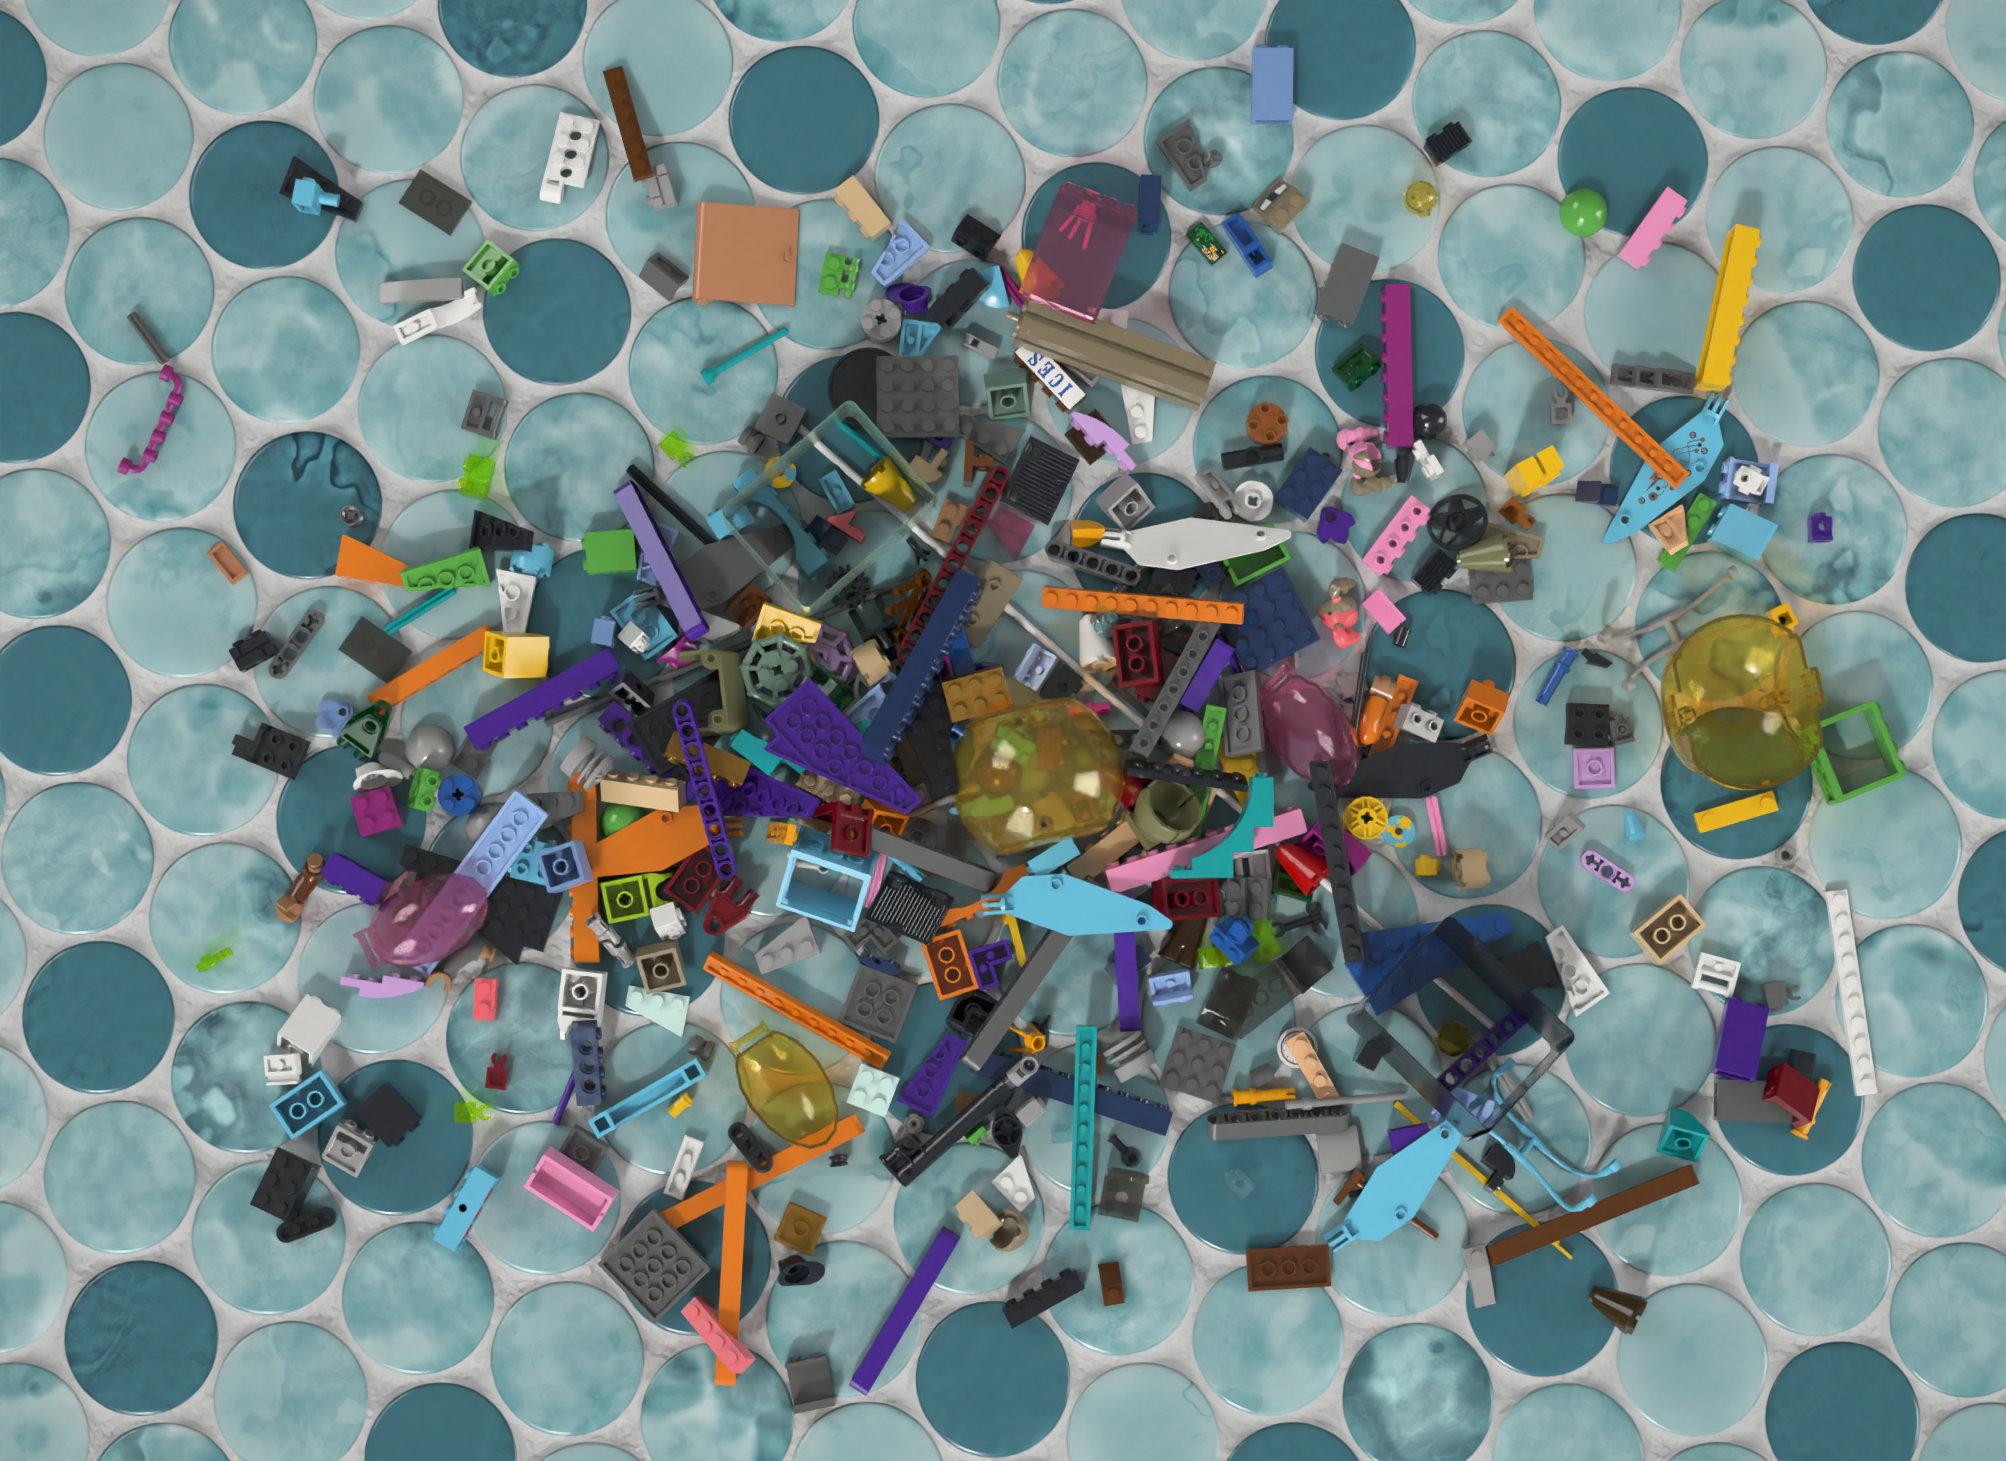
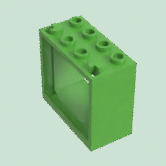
M1875 700L1861 703L1796 730L1827 805L1839 804L1906 776V766L1898 757L1897 744L1891 740L1889 725L1883 721L1881 706ZM1863 711L1889 775L1842 793L1817 729Z

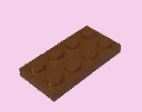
M1328 1244L1245 1249L1249 1292L1331 1286Z

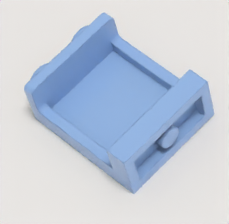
M1732 456L1728 457L1726 461H1723L1721 473H1724V476L1718 488V492L1721 493L1720 499L1763 506L1772 505L1779 464L1772 462L1764 464L1734 459ZM1752 464L1762 469L1761 474L1770 478L1761 496L1751 492L1749 495L1738 491L1739 486L1733 484L1735 480L1734 475L1742 465L1749 467Z
M1459 1087L1450 1092L1466 1108H1468L1470 1102L1478 1097V1095ZM1488 1100L1483 1106L1480 1105L1472 1110L1473 1115L1483 1123L1491 1114L1495 1102ZM1432 1107L1430 1116H1432L1431 1121L1441 1124L1446 1119Z

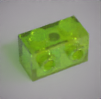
M469 454L468 458H465L462 469L465 472L463 478H460L458 482L459 493L465 497L486 501L496 462L490 458Z
M1256 919L1252 922L1254 926L1252 936L1260 945L1251 957L1256 964L1264 965L1283 953V950L1264 920Z

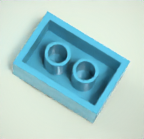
M324 1069L273 1102L269 1107L289 1137L294 1140L340 1110L348 1102L329 1073Z

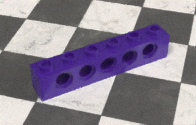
M613 701L597 719L601 722L599 727L607 734L611 731L616 736L614 740L621 747L626 745L630 748L631 752L629 754L637 761L642 759L646 763L645 768L654 775L656 771L640 745H632L630 742L633 734L628 728L627 723L634 718ZM618 721H624L626 724L625 729L621 732H618L615 728ZM676 766L669 772L661 775V777L677 779L682 774ZM690 779L685 784L686 800L691 803L696 796ZM701 785V786H700V791H701L706 785Z

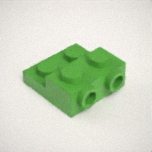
M487 239L461 270L495 297L497 294H502L505 291L506 283L510 278L517 277L521 266L515 259Z
M420 767L415 769L406 807L430 812V809L434 808L436 803L435 790L439 788L441 783L440 772Z

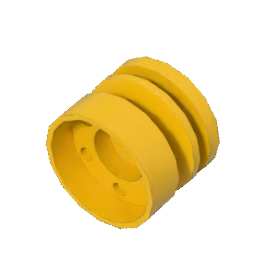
M1360 797L1350 801L1345 806L1341 815L1342 826L1356 840H1370L1378 837L1385 830L1388 823V813L1385 806L1379 800L1373 797ZM1368 813L1367 816L1371 818V820L1367 821L1365 824L1364 820L1361 819V816Z

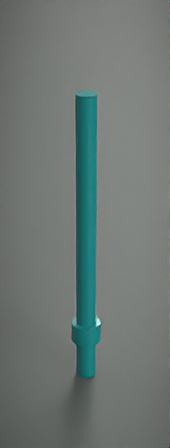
M844 421L837 425L876 460L880 461L885 457ZM903 475V477L905 478V480L907 481L915 495L918 494L922 499H924V497Z

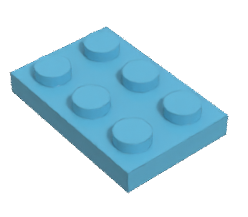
M643 593L635 596L631 595L610 610V613L622 629L631 621L651 639L649 641L650 646L643 653L639 652L643 659L647 661L679 637L657 606L637 611V605L652 601L635 603L634 598L647 594Z

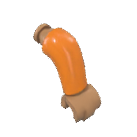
M1375 675L1369 691L1371 696H1369L1360 714L1357 738L1364 749L1369 744L1375 742L1388 702L1392 700L1397 687V682L1391 680V677L1386 675Z

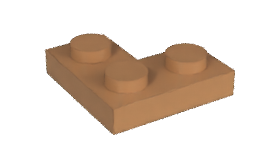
M945 498L931 537L950 544L956 526H963L972 508ZM975 511L978 516L983 515V512ZM974 526L967 527L968 530L977 531Z

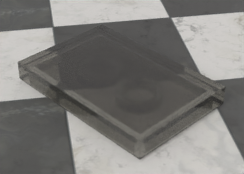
M420 169L398 203L451 236L473 202Z
M363 616L338 649L386 683L391 682L413 653L412 650Z

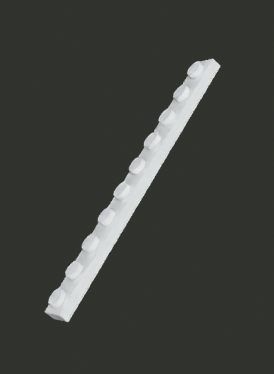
M1847 889L1825 892L1854 1092L1855 1096L1876 1094L1877 1086Z

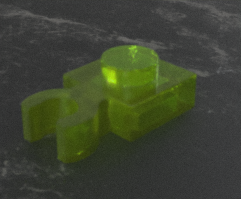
M673 431L658 444L672 461L678 457V462L683 468L687 467L683 463L685 457H689L692 461L694 460L691 453L683 451L687 445Z
M226 947L215 955L207 954L199 959L201 963L197 964L196 968L199 973H205L232 956L233 952L230 947Z
M454 1102V1123H476V1117L482 1120L491 1119V1116L483 1115V1109L491 1108V1105L484 1104L476 1108V1102Z

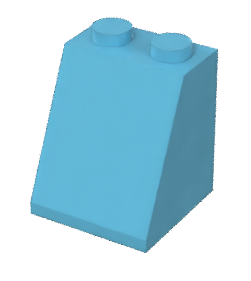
M1730 503L1726 507L1723 506L1718 512L1717 517L1719 519L1716 525L1713 523L1707 531L1709 537L1706 541L1745 564L1750 565L1759 560L1778 525Z

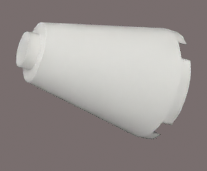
M1094 614L1084 615L1082 620L1079 621L1080 668L1084 673H1095L1097 668H1103V671L1116 666L1114 645L1100 618L1094 616Z

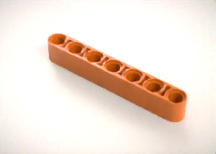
M489 624L482 626L367 696L369 702L372 704L377 700H385L393 708L484 653L485 631H492ZM383 707L376 708L379 714L386 711Z

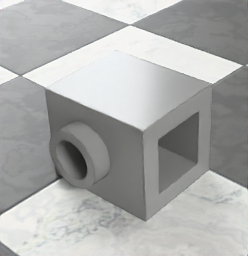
M1482 429L1463 444L1468 450L1466 453L1472 461L1476 460L1478 463L1482 460L1486 463L1495 456L1493 451L1497 449Z

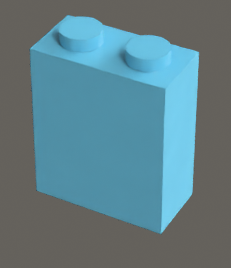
M1067 835L1026 861L1028 864L1026 869L1030 876L1047 875L1079 855L1080 852L1071 837Z

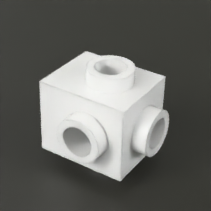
M1752 464L1749 467L1742 465L1734 475L1735 480L1733 484L1739 486L1738 491L1749 495L1751 492L1761 496L1770 478L1761 474L1762 469Z

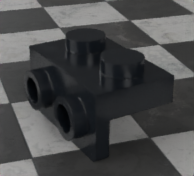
M967 214L956 228L951 241L985 262L991 250L1000 240L1001 235Z

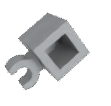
M1359 671L1335 681V692L1338 697L1341 696L1342 700L1351 697L1354 703Z

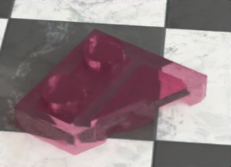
M1000 506L990 522L991 528L1000 538V541L1007 548L1012 558L1017 560L1035 525Z

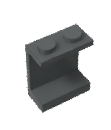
M821 1351L810 1353L809 1357L801 1359V1356L788 1358L789 1361L785 1362L784 1365L788 1373L794 1403V1414L835 1406L836 1400L827 1355H821Z

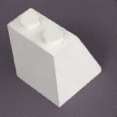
M306 994L279 1030L277 1047L286 1053H300L301 1062L312 1068L341 1023V1015L334 1007H327L322 1004L323 1002L318 997H311Z

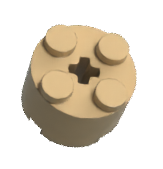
M875 638L869 639L849 651L852 660H855L858 670L870 687L893 672L889 660L883 655Z
M1479 847L1452 851V854H1455V858H1452L1450 862L1453 882H1458L1459 886H1456L1458 891L1484 888L1486 884H1490V874L1486 869V863H1488L1486 851H1482Z

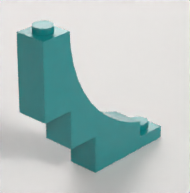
M866 719L863 722L859 720L855 727L864 736L871 723ZM744 729L740 732L736 731L730 739L732 741L730 744L732 748L768 776H772L782 761L786 762L801 775L807 771L803 767L765 751L763 748L769 742L753 736Z
M1255 773V777H1249L1247 799L1233 828L1224 838L1208 850L1189 857V869L1186 868V865H1174V869H1168L1169 878H1233V853L1254 852L1253 827H1274L1273 777H1267V773Z

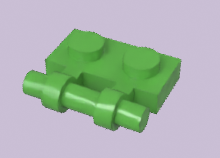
M826 252L818 293L838 297L839 290L841 289L845 290L844 298L852 299L853 292H855L857 286L855 285L856 276L860 272V259L852 258L851 265L845 264L846 256ZM843 272H848L847 282H841Z

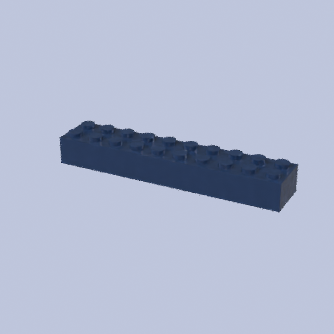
M959 568L956 571L862 739L863 756L884 766L888 760L891 761L894 757L896 744L903 741L906 726H911L913 723L916 708L920 709L925 700L923 696L926 690H931L935 674H940L944 666L942 662L945 656H950L954 640L960 638L964 622H969L973 606H977L981 600L982 595L980 593L982 587H980V578Z

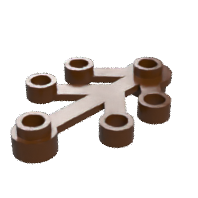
M919 568L914 573L913 579L903 585L896 584L893 587V594L898 597H904L906 592L912 589L909 596L896 604L888 603L885 607V613L890 616H896L899 611L904 609L898 627L892 629L890 633V638L894 643L901 645L907 633L905 628L911 613L913 617L910 620V625L928 593L927 587L931 583L932 576L924 568ZM920 617L919 620L924 623L923 618Z

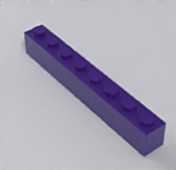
M608 647L463 728L474 748L484 751L492 746L493 741L497 739L502 741L508 738L513 730H523L529 726L528 722L533 719L539 721L547 716L546 712L552 709L554 711L561 709L565 706L564 702L570 699L572 701L579 699L583 696L582 692L588 689L593 691L601 686L600 683L606 679L611 681L621 669Z

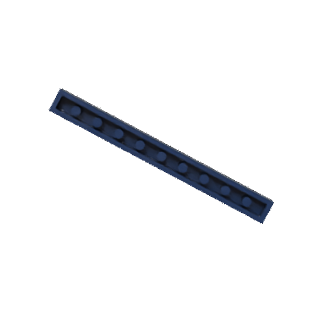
M1001 1052L1000 1055L991 1053L979 1071L976 1072L970 1068L969 1072L996 1081L999 1077L1004 1079L1007 1076L1006 1072L1019 1061L1013 1060V1055ZM1026 1060L1024 1062L1026 1068H1035V1066H1031L1032 1061ZM1040 1064L1036 1073L1017 1087L1074 1106L1075 1080L1071 1079V1074L1060 1071L1059 1074L1051 1072L1052 1068ZM1099 1084L1098 1087L1095 1086L1094 1113L1166 1136L1173 1114L1172 1111H1169V1106L1160 1103L1154 1106L1149 1104L1150 1100L1138 1096V1099L1135 1100L1129 1098L1130 1093L1119 1090L1117 1094L1110 1091L1111 1087Z

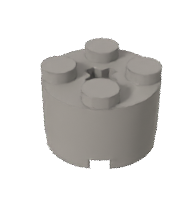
M872 300L864 307L861 313L862 330L866 337L874 343L883 344L894 340L902 328L901 313L898 307L889 300ZM881 318H884L886 323L878 325L877 319L881 320Z

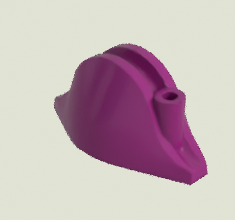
M683 633L655 661L657 663L667 661L676 670L680 665H688L693 662H679V652L698 650V644L696 640L691 642L686 634Z

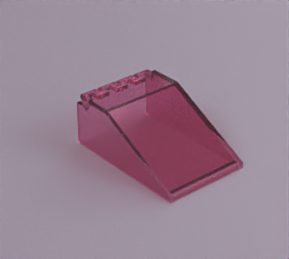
M1067 181L1066 185L1061 184L1051 207L1018 296L1095 325L1130 240L1139 212L1135 211V206L1124 202L1119 206V200L1103 195L1102 199L1098 198L1100 193L1084 188L1083 192L1079 191L1081 186Z

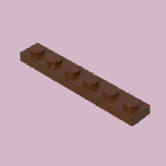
M619 66L603 71L634 182L654 177L623 67Z

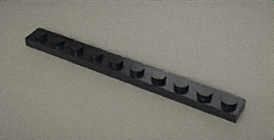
M1331 759L1310 761V773L1345 963L1366 961Z

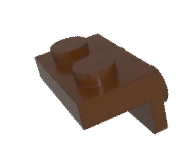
M750 581L723 611L740 625L742 629L746 630L756 623L764 602L771 604L773 600L755 583Z

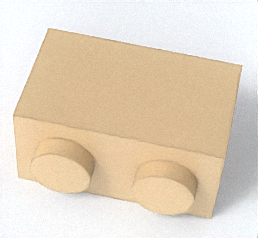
M974 1190L954 1206L959 1211L956 1215L963 1223L968 1222L971 1225L969 1230L976 1238L981 1237L987 1240L1003 1225V1222Z

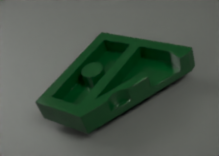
M1276 858L1271 893L1310 903L1313 893L1309 896L1303 894Z

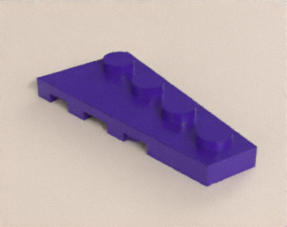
M948 1033L896 1101L934 1117L967 1041Z

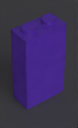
M1737 997L1729 998L1724 1003L1711 1073L1747 1083H1752L1756 1079L1770 1008L1764 1007L1761 1003H1746L1743 999Z

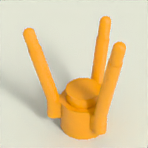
M1031 1022L1028 1024L1033 1030L1031 1033H1026L1011 1025L1010 1029L1025 1037L1024 1042L1028 1048H1009L1008 1051L1031 1053L1034 1055L1036 1051H1041L1044 1048L1046 1036Z

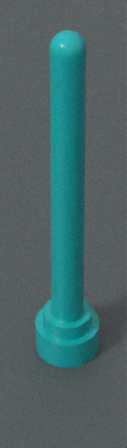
M785 327L781 328L714 368L710 367L709 369L706 367L701 370L700 373L706 384L710 385L715 382L714 379L718 378L717 375L786 336L788 329Z

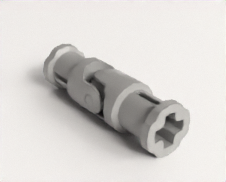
M598 912L592 914L585 921L586 927L591 928L596 934V938L610 954L620 960L623 968L630 967L636 961V954L626 947V942L609 924L607 925L601 919V915Z

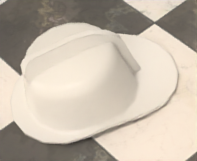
M370 762L356 768L357 779L353 783V788L357 792L365 793L389 785L394 787L402 781L403 776L397 770L385 769L384 766L376 762Z

